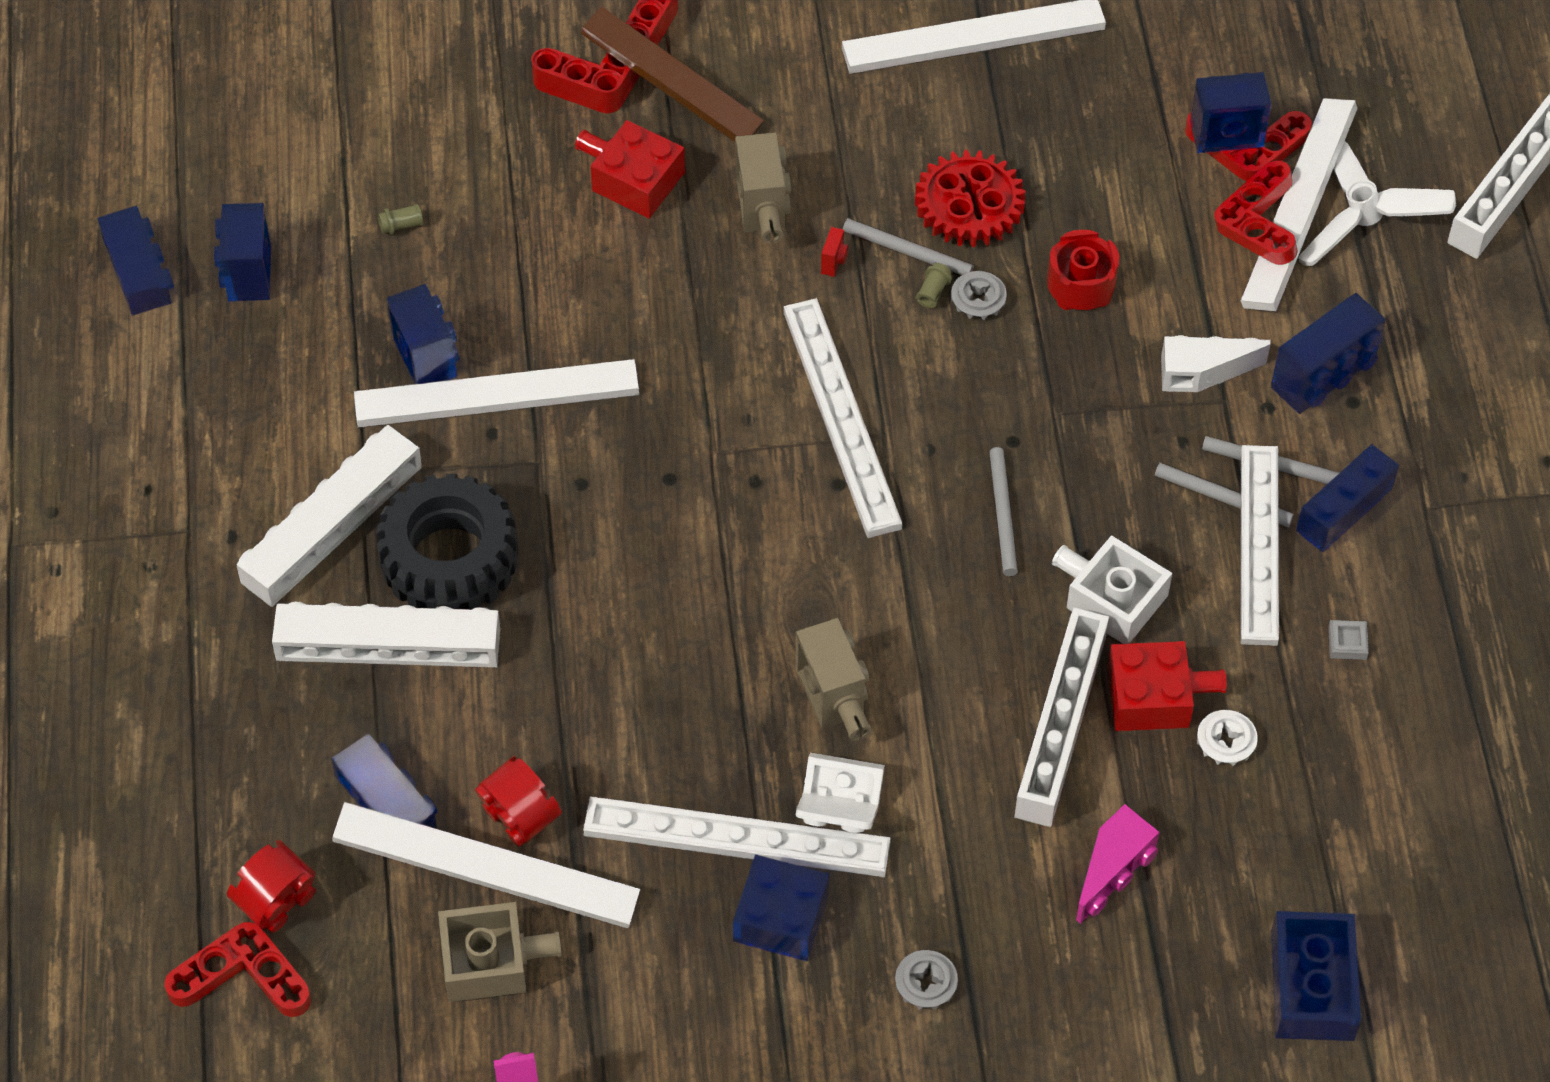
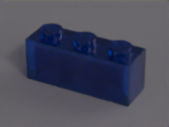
M137 205L98 217L104 244L131 315L171 304L169 289L174 288L173 280L168 268L161 269L160 263L164 262V258L158 242L151 243L150 238L154 237V232L149 218L141 217Z
M1371 444L1301 508L1296 532L1320 551H1326L1393 489L1399 464Z
M367 734L331 758L335 777L360 807L437 829L435 815L438 813L435 804L426 794L421 797L414 789L416 787L415 782L407 770L404 768L398 770L393 764L394 759L391 752L384 743L380 742L377 744Z

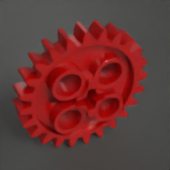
M964 150L963 157L959 158L952 151L949 161L939 156L938 166L929 163L927 173H920V182L916 183L915 206L918 207L917 216L924 218V228L933 226V236H937L942 232L945 233L944 242L946 243L953 237L957 238V244L960 247L965 240H969L971 246L976 247L977 240L982 239L986 245H989L991 236L1001 241L1003 231L1011 234L1013 232V224H1019L1021 214H1024L1026 191L1022 189L1023 180L1016 179L1017 170L1010 169L1006 171V160L996 164L994 154L986 160L982 158L983 154L980 150L975 157H971L969 151Z

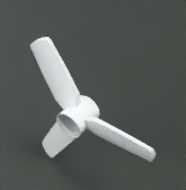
M1344 141L1335 163L1334 171L1343 191L1346 192L1349 208L1339 213L1299 255V262L1304 266H1313L1355 226L1373 225L1383 215L1422 216L1451 214L1456 207L1455 192L1453 190L1391 188L1378 192L1376 185L1369 181L1350 146Z

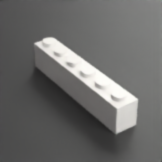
M1550 94L1454 217L1448 244L1477 259L1549 165Z
M389 425L384 427L379 433L371 435L366 441L365 446L354 456L346 458L335 474L329 479L321 481L310 497L304 502L296 504L285 520L279 525L271 527L259 544L242 554L239 562L236 564L241 584L273 607L422 468L419 447Z
M291 602L289 604H277L272 644L276 661L497 667L500 622L498 611L481 607L463 610L452 609L446 606L430 609L416 608L410 605H403L397 608L379 607L374 604L343 606L338 603L306 605L301 602Z
M1073 607L1017 795L1014 818L1048 827L1052 826L1106 639L1109 616Z

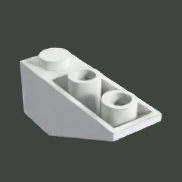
M1183 335L1164 337L1161 355L1162 391L1199 392L1266 365L1270 340L1256 338L1228 339L1217 336L1197 338Z

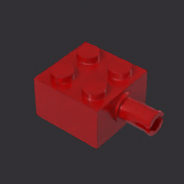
M628 120L625 121L609 141L599 138L584 129L580 132L575 142L576 150L596 158L590 166L592 191L649 219L685 174V149L683 146Z
M1185 641L1111 644L1107 669L1115 731L1189 728L1194 707L1193 694L1226 693L1227 684L1224 669L1192 671L1188 667Z

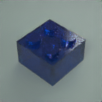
M1264 72L1217 77L1209 76L1196 79L1190 124L1197 153L1264 147L1272 105Z
M264 203L222 204L221 218H216L215 220L216 238L220 239V246L214 247L215 267H219L220 288H226L229 302L270 300L272 243Z
M423 284L387 297L392 339L414 384L441 382L457 377L455 363L460 361L457 348L453 343L457 341V336L450 321L445 322L442 317L444 310L438 295L432 296L427 285Z
M755 854L733 920V942L808 961L829 895L830 874Z

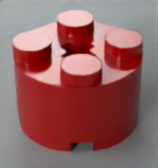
M1074 230L1060 237V241L1055 246L1053 245L1050 251L1047 286L1061 309L1090 310L1106 306L1110 303L1116 288L1119 268V252L1117 247L1111 240L1105 241L1099 237V233L1092 230Z
M515 755L486 777L474 789L484 803L482 807L495 823L499 820L502 821L507 827L505 830L506 834L517 847H521L524 843L529 842L562 814V810L553 796L546 800L548 795L543 788L545 784L522 759H516Z
M281 840L276 841L277 848L274 849L268 844L254 854L237 873L242 879L237 888L230 884L227 890V897L261 929L268 928L272 933L277 932L287 922L289 916L286 913L296 904L300 907L304 906L316 893V889L312 886L315 879V871Z

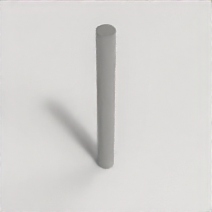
M849 218L844 223V232L932 265L934 263H942L948 266L951 272L963 275L973 271L974 265Z
M1208 436L1205 437L1202 450L1241 460V445ZM1278 456V471L1341 487L1344 477L1342 473Z
M995 447L990 450V461L1004 575L1013 576L1018 573L1004 450L1000 447Z
M1159 463L1155 472L1156 477L1241 509L1240 493ZM1278 508V524L1289 527L1294 514Z

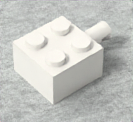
M1112 535L1090 561L1075 553L1066 545H1062L1052 560V565L1057 566L1075 578L1069 587L1066 608L1072 611L1074 607L1109 616L1107 634L1123 644H1129L1168 597L1172 573Z

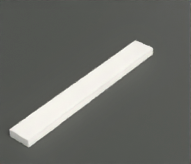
M1079 0L842 41V51L849 74L1105 30L1106 21L1098 0Z
M1323 98L1292 174V186L1284 194L1273 223L1294 235L1298 250L1297 256L1293 261L1284 265L1271 263L1259 256L1241 299L1244 309L1277 310L1357 111L1355 100Z
M817 298L784 306L787 324L867 538L902 530L901 518Z
M634 359L354 391L358 427L639 395Z
M590 797L583 829L584 836L879 877H885L890 847V837Z
M344 802L332 841L628 929L640 892L638 888Z

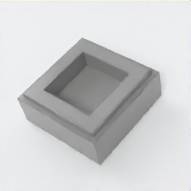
M1330 620L1328 626L1330 658L1367 660L1369 654L1367 622Z

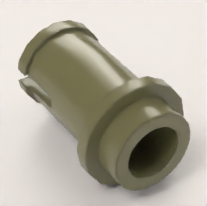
M418 204L392 211L386 208L383 210V213L378 214V221L383 234L389 233V235H394V231L423 225L422 213Z
M934 263L927 268L925 272L927 277L915 297L918 299L917 302L926 308H934L944 287L951 283V270L942 263Z

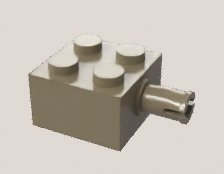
M776 133L736 136V184L744 233L761 231L762 241L771 243L769 233L772 231L774 243H777L784 236L782 229L785 228V215L791 214L789 194H787L791 193L790 175L785 173L783 167L786 166L785 146H778Z
M838 618L796 631L795 670L821 729L843 722L850 740H859L858 731L862 739L867 737L872 732V728L864 715V701L868 700L865 682L869 681V674L864 661H857L854 655L855 643L851 632L848 629L843 630Z
M516 902L438 911L444 976L449 1002L525 993L526 983L523 964H527V960L554 956L562 957L559 931L525 937L524 933H520Z

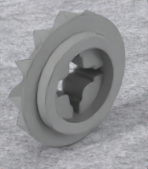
M984 271L968 272L960 276L952 286L951 302H954L957 312L966 313L969 319L973 316H981L985 320L988 315L993 314L997 316L999 310L1005 307L1007 297L1005 285L998 277ZM973 293H976L977 295H982L984 293L985 301H982L979 298L972 300Z
M931 950L916 951L906 956L900 962L895 976L896 990L902 995L905 1003L910 1002L918 1010L923 1007H932L936 1010L939 1005L945 1002L949 1003L955 990H957V971L953 963L941 953ZM928 969H931L932 981L937 984H930L928 989L922 992L921 982L916 980V978L923 979Z

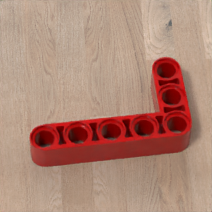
M639 0L625 23L656 45H659L678 12V0ZM551 48L537 50L531 59L533 83L538 90L606 114L614 113L622 107L640 77L639 74L608 52L600 65Z

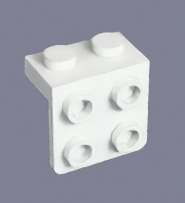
M810 753L804 791L796 809V817L804 819V822L809 825L824 826L826 823L841 825L843 830L854 833L863 832L864 829H871L879 807L885 765Z

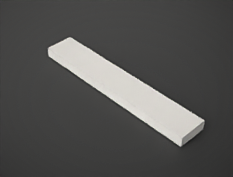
M1242 445L1241 644L1278 646V446Z

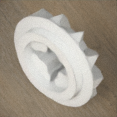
M1219 710L1207 715L1200 723L1197 733V744L1202 748L1204 757L1209 756L1213 758L1217 765L1224 762L1234 766L1239 761H1247L1255 750L1257 731L1253 723L1243 714L1232 710ZM1223 728L1225 733H1228L1229 738H1235L1231 748H1228L1223 740H1219L1221 739Z

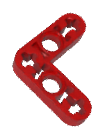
M1196 109L1187 116L1185 133L1192 142L1237 177L1247 181L1267 163L1283 161L1304 144L1310 133L1312 122L1307 114L1300 111H1291L1250 142L1212 112L1205 109ZM1223 140L1229 141L1234 145V148L1224 150L1219 148L1217 143ZM1271 141L1277 142L1282 146V149L1272 151L1267 149L1264 144Z
M1283 161L1267 163L1227 198L1214 213L1216 227L1220 234L1277 265L1290 263L1296 258L1298 250L1295 237L1291 232L1260 215L1291 188L1293 179L1290 166ZM1258 194L1262 196L1256 202L1245 201L1250 195ZM1255 229L1264 231L1258 237L1247 236L1250 231Z
M243 922L236 925L174 968L165 979V990L169 1000L174 1005L180 1007L196 1003L243 969L249 973L283 1015L298 1017L304 1014L311 1004V996L306 982L266 933L252 922ZM246 936L249 940L254 939L256 949L259 952L255 957L248 945H242L241 939ZM220 956L226 960L225 967L218 972H210L205 969L206 962L212 957ZM274 961L281 966L279 973L273 977H264L259 973L260 967L266 962ZM199 969L200 975L205 981L200 982L199 976H195L194 970ZM182 981L184 984H189L190 990L184 992L182 989L178 990L176 984ZM285 982L288 989L294 995H299L300 1000L294 1003L291 999L286 1000L284 989L281 987Z

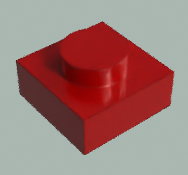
M830 228L821 253V274L834 277L838 265H844L846 262L849 245L844 244L843 229Z

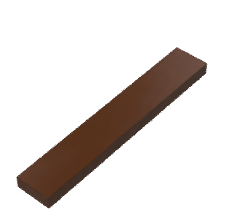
M602 6L582 27L581 34L734 142L736 136L755 135L761 128L763 119Z

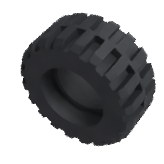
M446 473V477L436 478L435 474L425 477V481L418 484L417 481L408 484L406 492H397L390 499L391 506L387 505L384 507L380 515L381 522L377 525L376 531L380 565L387 586L392 588L393 594L400 601L407 599L408 605L416 608L435 609L446 606L452 609L472 610L481 607L480 604L485 601L488 604L492 603L499 597L498 589L504 591L511 583V576L516 572L518 565L517 556L519 555L513 512L509 510L508 502L502 495H496L495 488L489 484L483 483L479 485L477 478L467 475L465 479L457 477V474ZM444 529L464 530L480 539V543L469 554L450 561L432 560L415 550L425 537Z

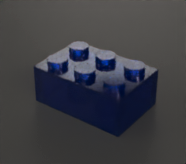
M1354 293L1279 347L1270 388L1298 414H1301L1309 407L1315 408L1319 406L1327 394L1336 388L1338 390L1344 388L1350 382L1352 376L1360 370L1367 371L1375 364L1378 359V347L1383 339L1382 332L1386 319L1359 294Z
M1277 911L1271 929L1275 1038L1354 1041L1361 1023L1355 914Z

